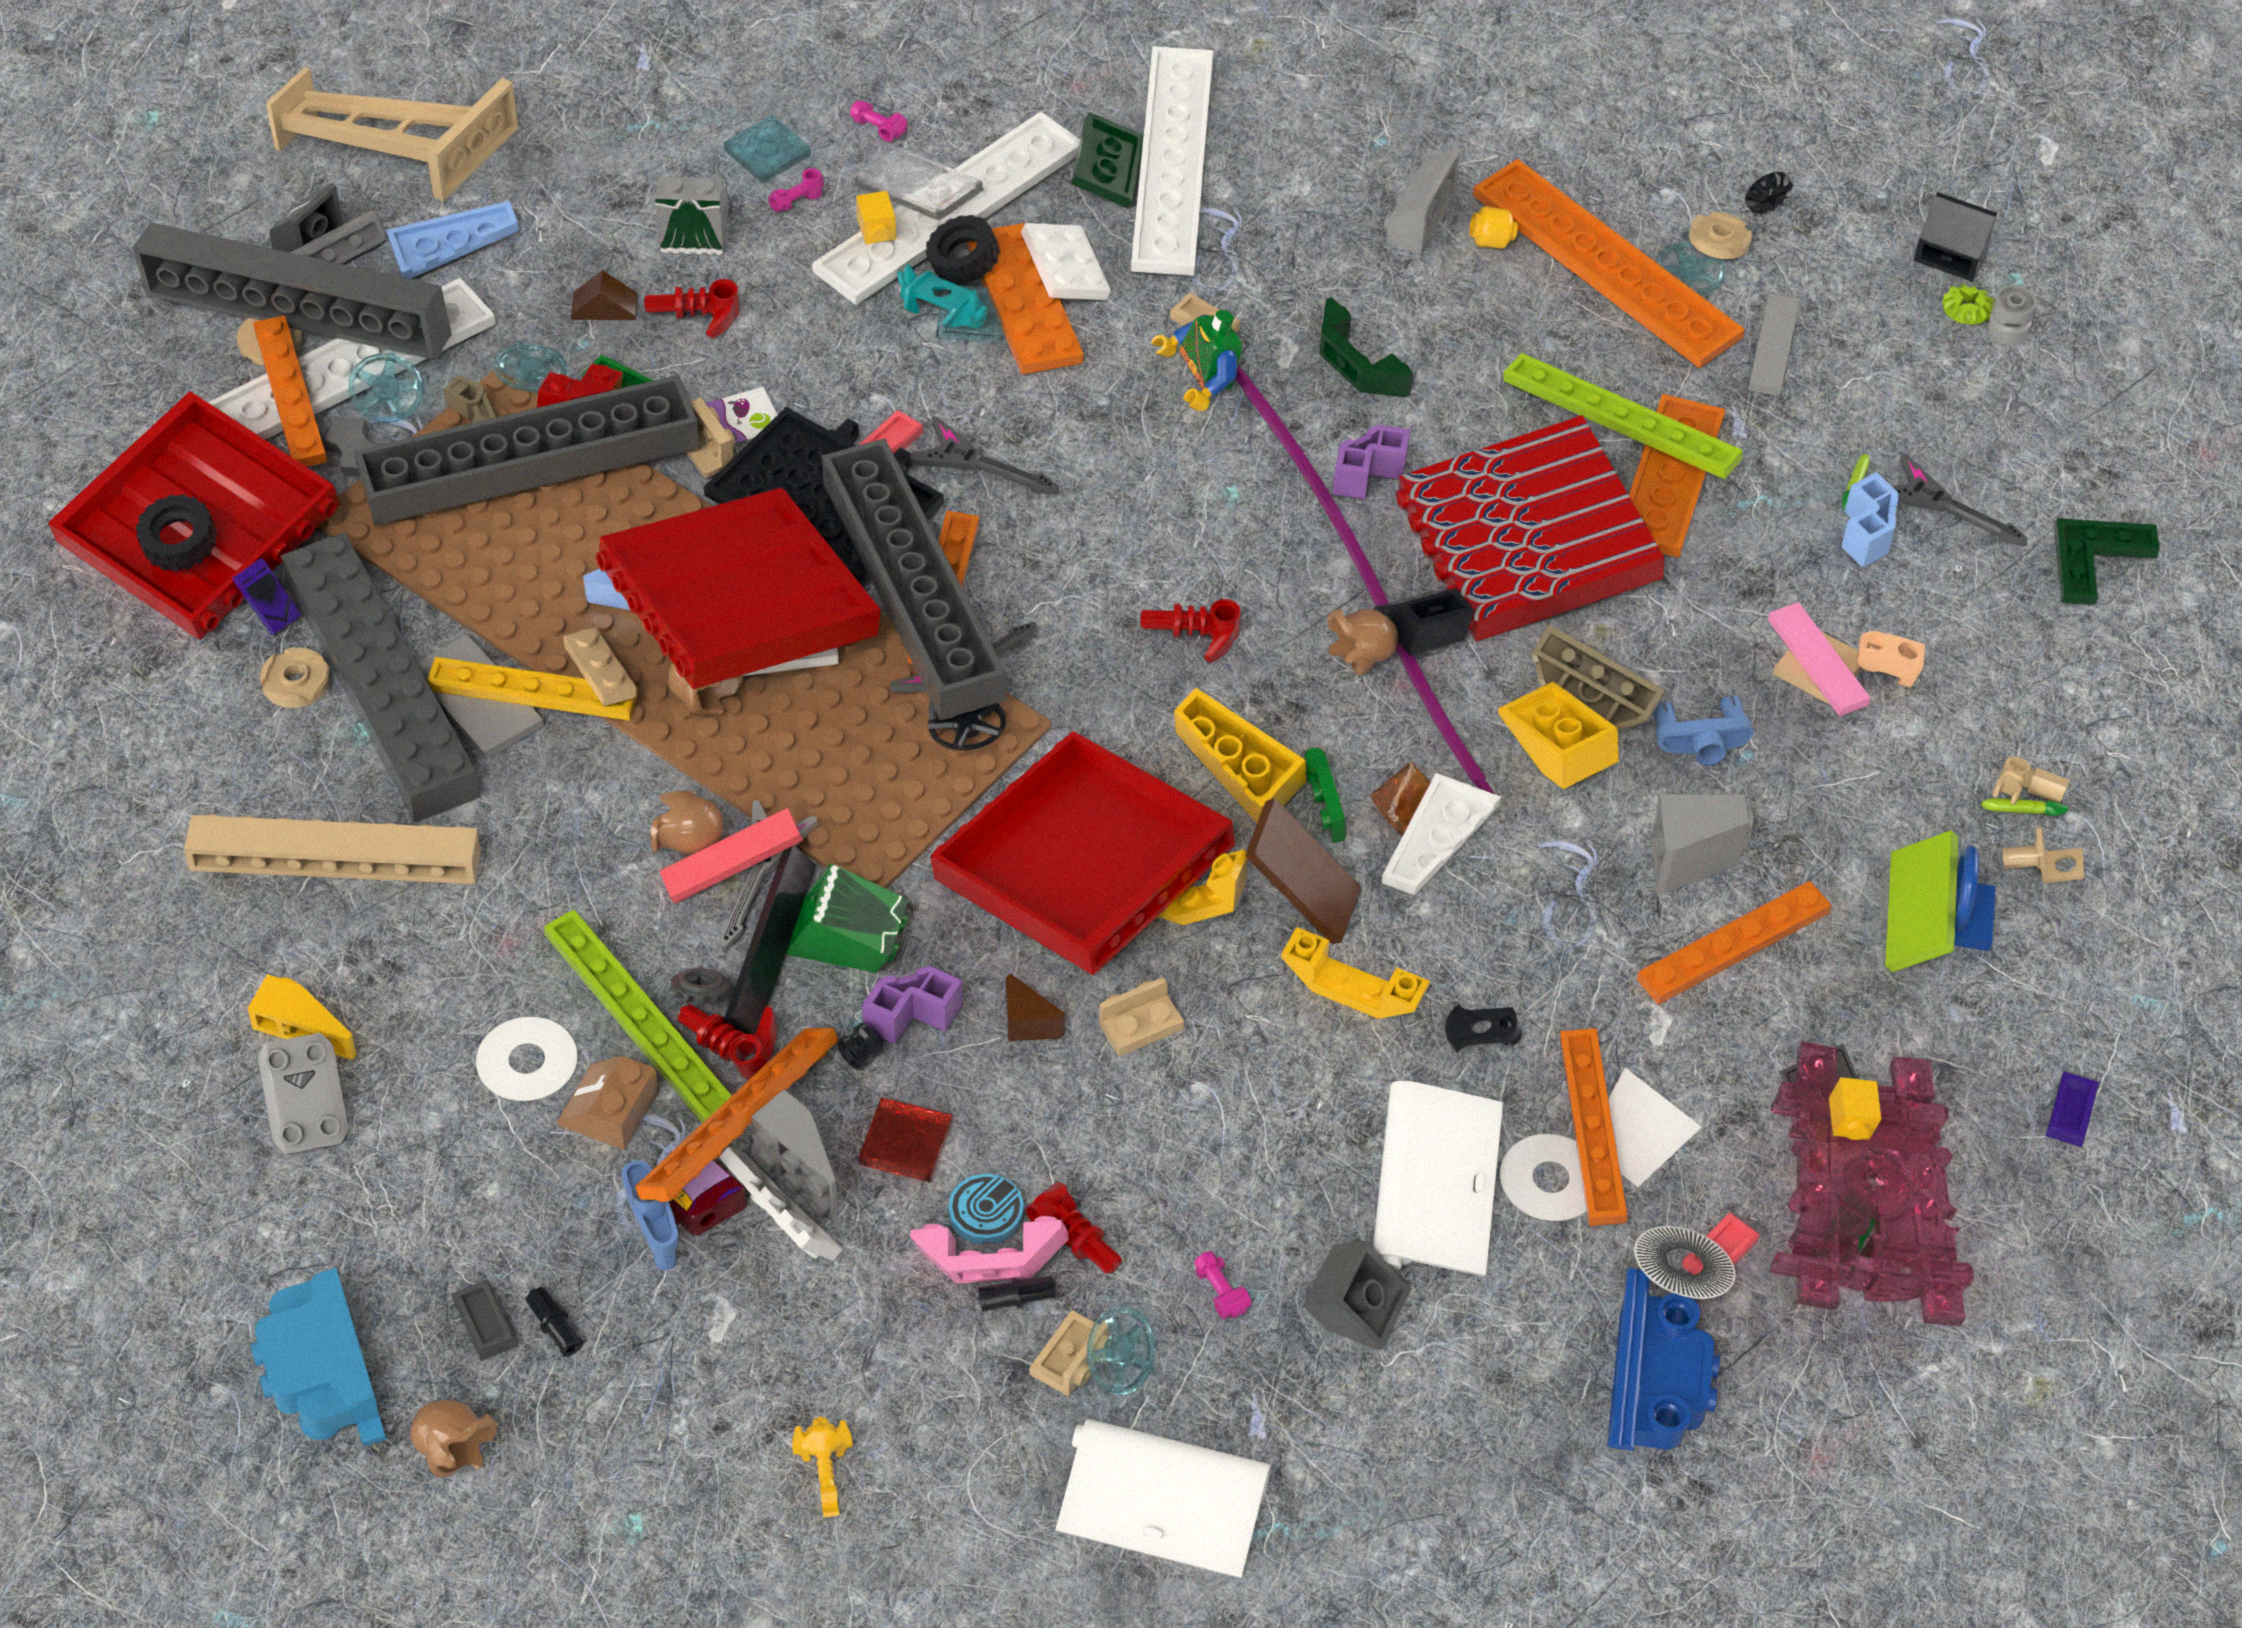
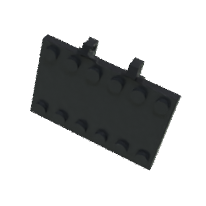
M785 407L703 487L704 496L718 504H723L783 487L858 582L864 586L871 579L823 482L822 456L855 447L856 445L853 443L859 437V424L847 418L835 431L833 429L827 430L790 408ZM900 447L894 453V456L928 520L944 504V495L907 474L908 469L912 465L910 463L911 453Z

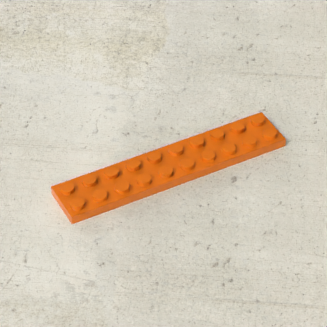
M1518 158L1474 186L1473 197L1485 206L1509 210L1512 213L1513 222L1518 224L1519 232L1699 369L1743 339L1745 329Z

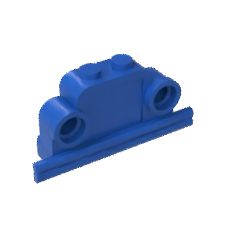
M1635 1268L1627 1270L1625 1294L1620 1311L1607 1446H1610L1609 1448L1629 1451L1634 1450V1445L1669 1450L1680 1445L1686 1430H1696L1701 1427L1707 1411H1715L1717 1389L1711 1388V1377H1718L1720 1355L1714 1354L1713 1338L1707 1332L1695 1329L1700 1318V1309L1695 1300L1675 1293L1668 1294L1665 1297L1649 1295L1650 1278L1642 1270L1639 1271Z

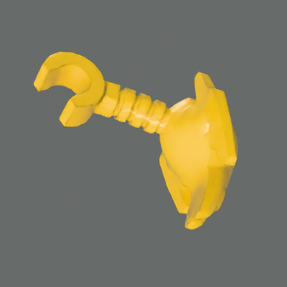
M819 1416L814 1418L812 1424L806 1428L805 1432L802 1431L801 1426L795 1427L792 1437V1451L794 1455H800L805 1462L811 1460L810 1454L818 1459L816 1463L821 1485L823 1518L839 1516L837 1489L834 1486L833 1462L830 1459L831 1454L836 1451V1457H842L846 1449L853 1446L851 1431L845 1420H840L839 1426L835 1427L834 1424L829 1423L825 1416Z

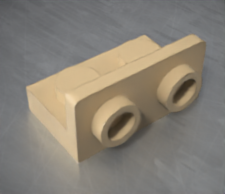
M1163 977L1155 981L1143 982L1137 988L1121 995H1112L1099 1005V1026L1119 1057L1184 1030V1020L1167 995L1168 983Z

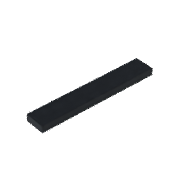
M795 845L782 852L724 1017V1021L733 1025L735 1030H740L744 1034L753 1035L756 1033L764 1009L768 1006L816 868V864Z

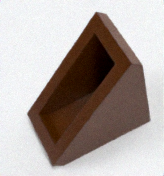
M602 270L573 292L571 320H636L637 292Z
M1010 973L1005 978L1008 1041L1060 1039L1064 1036L1065 1013Z

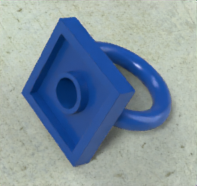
M1968 845L1963 849L1957 866L1954 946L1990 951L1993 939L1996 886L1977 883L1979 851L1975 846Z

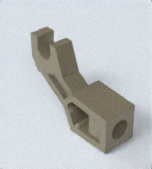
M458 375L443 389L445 405L467 419H472L471 423L496 418L486 396L484 386Z

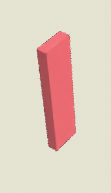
M786 808L659 872L671 900L676 904L803 841V838L790 810Z

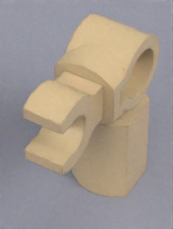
M2009 757L2005 761L1992 795L1997 798L1999 793H2007L2012 797L2010 803L2016 804L2022 788L2026 787L2028 788V793L2061 803L2070 780L2040 768L2032 770L2026 760L2019 757Z

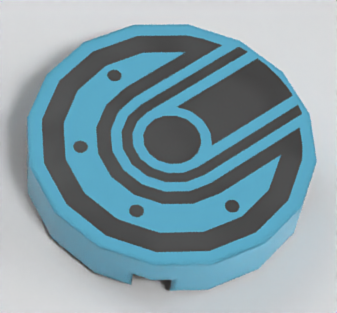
M980 1174L971 1176L959 1183L950 1195L948 1213L951 1226L960 1237L971 1243L983 1245V1242L993 1241V1244L1003 1242L1016 1233L1023 1220L1024 1202L1021 1192L1011 1181L999 1175Z

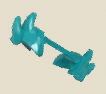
M911 265L905 266L904 273L901 270L897 272L898 282L901 287L900 297L904 300L903 308L908 312L920 313L916 298H921L950 312L942 322V325L946 328L963 325L976 329L986 321L988 308L979 300V293L975 289L970 291L941 279L928 270L918 276L913 271ZM942 289H947L951 291V294L946 297H937L933 291L941 292Z

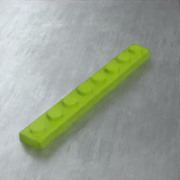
M1521 353L1503 372L1504 382L1578 415H1583L1587 419L1722 479H1726L1743 459V450L1524 353Z
M574 909L543 926L544 934L701 1123L708 1119L732 1096Z

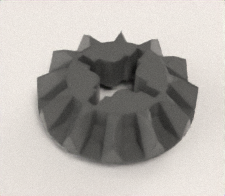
M692 968L674 975L671 979L670 990L674 992V997L685 999L687 1003L697 1002L701 1005V1003L707 1002L714 1004L716 1000L726 999L730 984L724 976L713 970Z

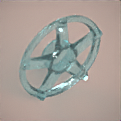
M1678 243L1669 246L1656 259V263L1661 266L1664 256L1674 250L1679 264L1662 267L1672 275L1681 276V281L1688 287H1691L1694 280L1710 285L1700 289H1692L1699 295H1705L1720 289L1725 280L1726 267L1723 260L1710 256L1701 259L1694 255H1687L1684 248H1695L1691 243ZM1716 260L1721 269L1718 279L1704 272V268Z
M521 341L501 350L493 360V370L498 379L512 388L524 391L539 390L540 386H526L525 384L527 381H536L541 377L546 378L551 371L544 368L545 365L556 361L561 369L560 374L566 375L567 366L560 351L555 352L540 345L523 344ZM528 351L541 352L546 355L532 357ZM513 352H517L520 359L502 360ZM499 368L517 369L516 374L518 377L516 382L514 383L506 379L500 373Z
M381 353L366 357L353 368L349 378L348 391L352 403L364 416L374 421L391 423L409 417L418 408L423 395V381L415 367L407 360L396 356L394 353ZM386 360L380 376L362 370L363 367L372 362ZM396 363L405 367L412 374L415 381L396 380ZM356 378L372 387V391L360 403L354 392ZM417 390L413 405L404 412L398 394L400 392ZM377 402L387 403L395 417H380L369 413L367 410Z
M1117 1306L1105 1311L1094 1323L1087 1343V1360L1093 1378L1104 1390L1117 1395L1134 1392L1146 1381L1149 1374L1155 1370L1153 1366L1155 1342L1149 1325L1150 1320L1131 1307ZM1114 1314H1128L1137 1322L1127 1334H1123ZM1105 1320L1111 1336L1106 1340L1104 1348L1093 1351L1097 1330ZM1142 1332H1144L1146 1338V1359L1135 1350V1344ZM1107 1361L1110 1365L1115 1366L1112 1386L1101 1379L1094 1363ZM1127 1365H1132L1142 1370L1135 1381L1123 1387Z

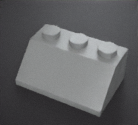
M1454 147L1423 160L1417 172L1412 171L1406 191L1399 193L1395 210L1389 211L1385 218L1384 229H1387L1386 243L1418 254L1423 252L1455 196L1461 153L1460 148Z

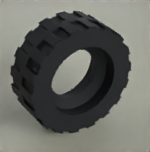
M960 215L957 218L946 220L947 222L940 224L931 233L930 239L926 243V255L935 274L939 278L956 285L969 284L974 282V280L981 279L987 272L993 269V265L998 261V254H1000L998 241L990 225L983 218L975 217L974 215ZM968 241L977 242L976 248L968 255L957 259H950L948 257L949 253L956 246Z
M180 494V496L169 495L166 498H160L145 508V512L140 514L138 518L139 523L136 524V531L138 533L136 536L147 560H150L152 565L155 567L159 566L160 569L166 571L167 569L173 571L187 570L196 564L199 565L205 557H209L212 553V548L215 547L217 542L215 539L217 530L209 510H207L203 502L200 503L193 496L191 498ZM187 521L193 526V534L180 543L165 544L160 539L161 531L175 522Z

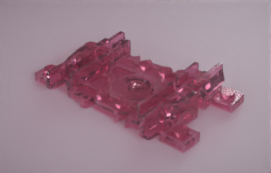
M1801 1041L1797 1048V1084L1782 1082L1779 1086V1092L1771 1104V1113L1792 1117V1125L1788 1131V1136L1805 1140V1142L1795 1140L1790 1149L1797 1157V1190L1792 1193L1788 1200V1207L1792 1212L1801 1213L1797 1220V1227L1788 1241V1246L1792 1248V1253L1778 1251L1770 1264V1272L1797 1277V1304L1835 1310L1839 1304L1840 1285L1853 1290L1863 1291L1864 1300L1893 1302L1920 1298L1923 1323L1961 1327L1966 1319L1962 1292L1974 1282V1272L1970 1264L1955 1262L1957 1259L1955 1236L1960 1228L1950 1227L1943 1220H1952L1957 1209L1949 1201L1945 1168L1952 1159V1154L1945 1147L1936 1148L1941 1140L1940 1130L1949 1118V1111L1943 1104L1931 1103L1935 1097L1930 1060L1904 1057L1893 1058L1890 1063L1893 1087L1877 1085L1881 1112L1880 1123L1869 1140H1851L1848 1137L1833 1136L1829 1097L1839 1081L1837 1079V1048ZM1868 1178L1876 1180L1879 1183V1185H1872L1868 1181ZM1871 1218H1873L1876 1234H1872L1860 1255L1857 1256L1859 1236L1866 1234L1870 1227ZM1901 1267H1910L1911 1274L1901 1273Z

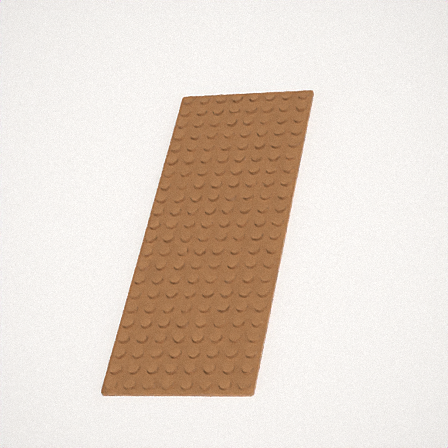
M499 370L492 371L478 382V384L484 386L486 396L496 417L537 408L538 395ZM448 407L412 437L470 424L472 419H467ZM644 462L375 526L359 479L338 497L341 505L337 508L334 515L327 518L317 527V529L329 537L345 532L359 557L530 671L585 679L564 647V636L596 627L634 685L638 687V697L630 721L599 716L600 718L751 819L752 803L755 800L760 802L767 818L786 808L790 810L795 823L815 816L817 818V826L796 847L826 869L832 863L885 889L904 873L1051 729V721L1006 692V701L999 703L1006 714V727L1000 737L994 742L982 748L965 751L949 749L938 744L931 737L928 729L930 698L927 692H891V682L918 673L912 663H907L908 653L891 619L881 612L878 636L837 647L839 664L743 676L742 683L736 693L720 699V703L725 707L722 716L716 713L704 715L692 713L685 705V702L678 699L672 693L668 684V671L672 661L668 656L663 655L658 642L652 634L649 635L646 632L643 622L637 614L632 613L631 610L589 603L585 596L583 576L599 569L596 553L599 552L601 536L712 507L703 499ZM995 711L982 718L983 722L999 728L1000 718ZM954 728L935 730L939 738L948 743H954L956 735ZM980 732L975 737L966 738L964 745L982 742L990 738L991 735Z

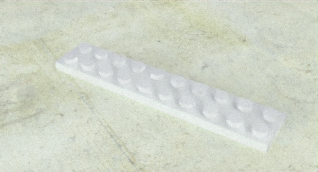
M1152 47L1131 259L1132 272L1194 276L1213 50Z
M1039 112L893 209L896 216V240L865 245L860 231L813 262V273L855 305L859 304L896 279L899 270L904 273L906 265L914 267L927 258L925 251L927 250L926 243L929 241L931 233L940 224H944L947 222L946 220L957 218L960 215H974L975 217L985 219L1077 156L1080 139L1043 112Z
M461 278L442 286L452 335L441 351L496 324L495 315ZM337 338L299 357L298 362L313 413L316 415L427 358ZM267 373L208 402L264 440L283 431Z

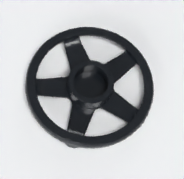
M999 703L975 711L956 715L953 718L937 720V717L935 720L929 719L928 721L929 733L938 744L949 749L965 751L982 748L999 738L1006 727V714ZM995 711L1000 718L999 728L983 722L982 718ZM954 728L956 734L954 743L951 744L939 738L935 730ZM980 732L991 735L990 738L982 742L964 745L966 738L975 737Z

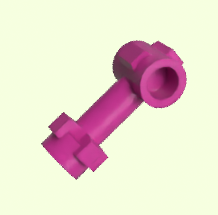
M859 100L852 105L850 110V116L854 121L864 125L869 122L879 127L878 133L886 142H892L906 131L907 120L900 113H894L890 118H887L873 111L872 104Z
M815 168L804 170L801 183L786 191L783 188L777 189L768 196L771 208L778 213L792 208L791 202L803 195L808 199L819 198L822 195L824 177Z
M1207 1251L1196 1258L1194 1261L1196 1275L1199 1279L1207 1278L1219 1295L1213 1299L1219 1316L1222 1319L1230 1316L1234 1319L1246 1313V1309L1252 1305L1250 1296L1243 1286L1235 1289L1231 1287L1221 1271L1225 1268V1263L1221 1256L1217 1258L1213 1251Z

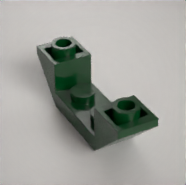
M1332 297L1327 298L1319 354L1361 393L1404 398L1411 394L1413 377L1410 367L1406 363H1402L1394 354H1390L1371 364L1370 360L1365 355L1360 354L1348 340L1351 323L1349 311Z

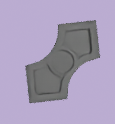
M336 417L323 440L329 451L342 455L339 467L343 475L359 476L354 451L378 445L367 440L369 427L365 419Z

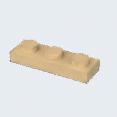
M596 627L564 636L565 649L603 706L636 698V686Z

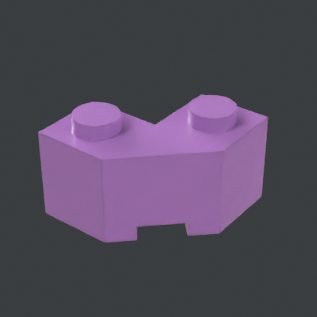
M1378 424L1368 429L1366 435L1354 441L1350 438L1340 443L1335 466L1333 494L1365 499L1370 475L1399 480V476L1403 475L1405 471L1411 429Z
M932 966L916 969V974L896 979L894 975L880 978L862 1004L863 1023L868 1025L878 1037L893 1044L897 1043L912 1018L946 1032L963 1006L962 980Z

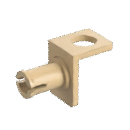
M2042 827L2036 828L2037 842L2034 845L2002 848L2005 870L2037 866L2038 870L2041 869L2043 883L2080 880L2085 877L2083 850L2081 848L2046 851ZM2064 858H2070L2076 862V866L2068 872L2057 870L2055 865Z

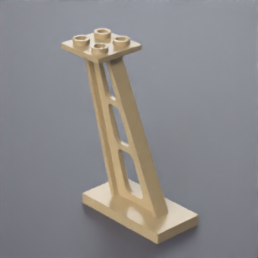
M304 67L266 102L276 150L281 151L298 134L425 161L429 165L433 197L443 202L518 129L513 82L501 78L471 107L316 92L313 88L311 71L309 68ZM318 111L350 115L343 121L317 117ZM364 117L403 121L393 130H383L354 124ZM415 124L451 127L438 140L405 134Z

